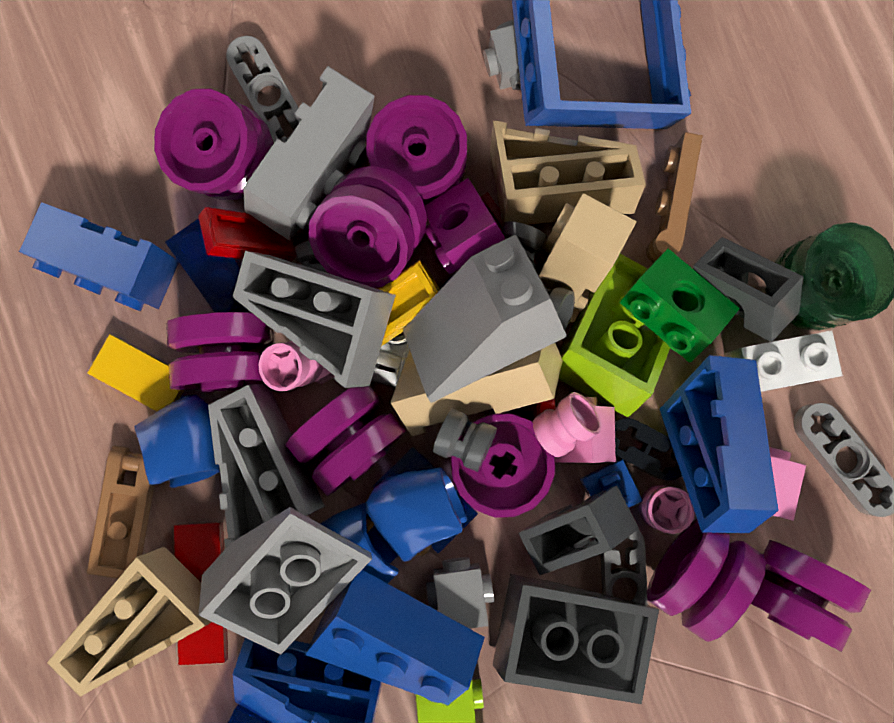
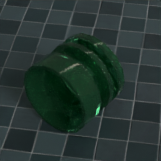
M854 222L832 225L788 247L781 252L775 263L803 276L800 312L790 322L798 328L820 331L871 319L887 309L894 298V250L884 236L866 225Z

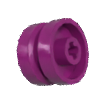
M191 89L175 97L162 111L154 135V151L161 170L169 179L190 191L205 194L219 200H238L244 197L243 187L274 144L268 125L255 111L213 89Z
M407 95L389 102L374 116L367 132L366 154L370 166L392 170L408 180L422 197L425 206L462 182L466 173L467 134L460 117L445 102L427 95Z
M376 166L352 170L338 181L331 193L319 204L309 221L308 240L315 258L329 274L373 288L383 287L396 280L425 234L427 214L422 197L408 180L392 170Z
M220 312L195 314L167 321V347L181 353H198L177 358L169 364L170 389L216 392L239 390L249 384H265L259 374V360L262 353L244 351L261 348L272 341V330L253 313Z
M370 386L352 387L343 392L303 424L285 444L301 464L311 463L327 451L330 452V455L315 468L312 476L326 496L334 493L349 480L355 481L387 454L385 451L407 431L393 413H384L367 425L363 424L378 408L380 397Z
M490 414L473 422L475 424L485 422L496 427L497 431L478 472L465 467L461 459L451 456L452 478L460 496L476 511L494 518L516 517L534 509L549 492L555 475L554 456L548 453L539 443L534 432L533 423L514 414ZM496 456H505L508 459L509 467L505 472L497 473L493 470L495 467L492 466V461Z
M695 519L687 529L677 536L659 561L646 591L647 601L667 615L674 616L681 613L682 626L702 640L710 642L720 638L730 630L746 612L763 581L767 562L763 554L746 542L736 540L730 543L729 533L701 532L698 520Z
M769 540L763 552L767 562L765 570L784 580V583L780 587L763 578L751 604L769 613L768 619L805 639L810 640L812 636L842 652L852 629L847 621L825 610L829 603L849 613H860L871 589L806 554L776 541Z

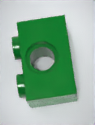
M669 248L638 279L619 302L637 320L644 323L666 342L673 351L680 354L689 363L715 340L740 309Z

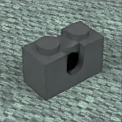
M721 237L693 265V269L740 308L736 314L744 318V328L770 342L800 312L803 276L724 237ZM749 272L756 274L765 282V293L748 285Z
M616 485L590 496L575 507H572L570 504L545 515L519 532V535L539 575H543L610 551L637 531L639 527ZM594 537L595 540L590 542L589 539Z

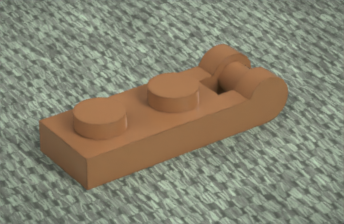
M685 132L676 145H670L666 152L663 172L669 173L667 188H661L655 208V214L661 216L658 235L646 248V255L652 263L668 248L677 254L683 246L703 135Z
M114 445L108 454L87 574L118 579L135 558L143 554L154 485L148 482L142 454L132 453L128 447ZM127 470L137 472L135 485L123 483Z

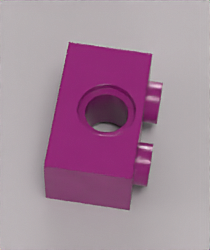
M469 178L424 206L430 222L426 226L425 232L437 249L435 253L449 274L458 271L470 257L506 239Z

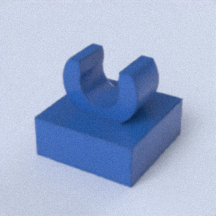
M622 459L580 478L588 497L617 485L628 508L643 501Z

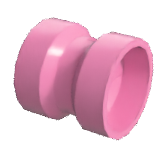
M289 341L273 344L264 350L259 360V374L269 388L276 391H288L316 381L321 374L323 366L316 360L307 358L299 351L300 347Z
M574 392L560 400L557 409H546L537 415L533 420V428L543 448L555 457H562L574 449L575 443L578 440L588 441L599 434L601 423L591 403L583 395Z
M656 485L646 490L641 497L643 501L639 503L640 515L647 525L656 530L669 534L680 533L687 529L694 519L695 512L688 493L680 488Z

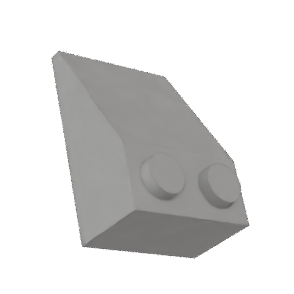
M516 234L470 257L403 329L425 393L431 403L567 337L551 298Z
M289 507L230 543L202 575L198 615L281 655L372 560L371 552Z

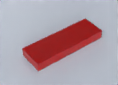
M223 521L174 525L175 557L201 583L204 572L224 551ZM214 622L178 641V666L225 663L228 660L227 629Z

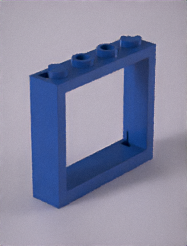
M512 0L525 126L668 129L691 114V92L688 89L685 65L686 50L682 40L681 8L678 0H640L653 104L561 100L550 0Z

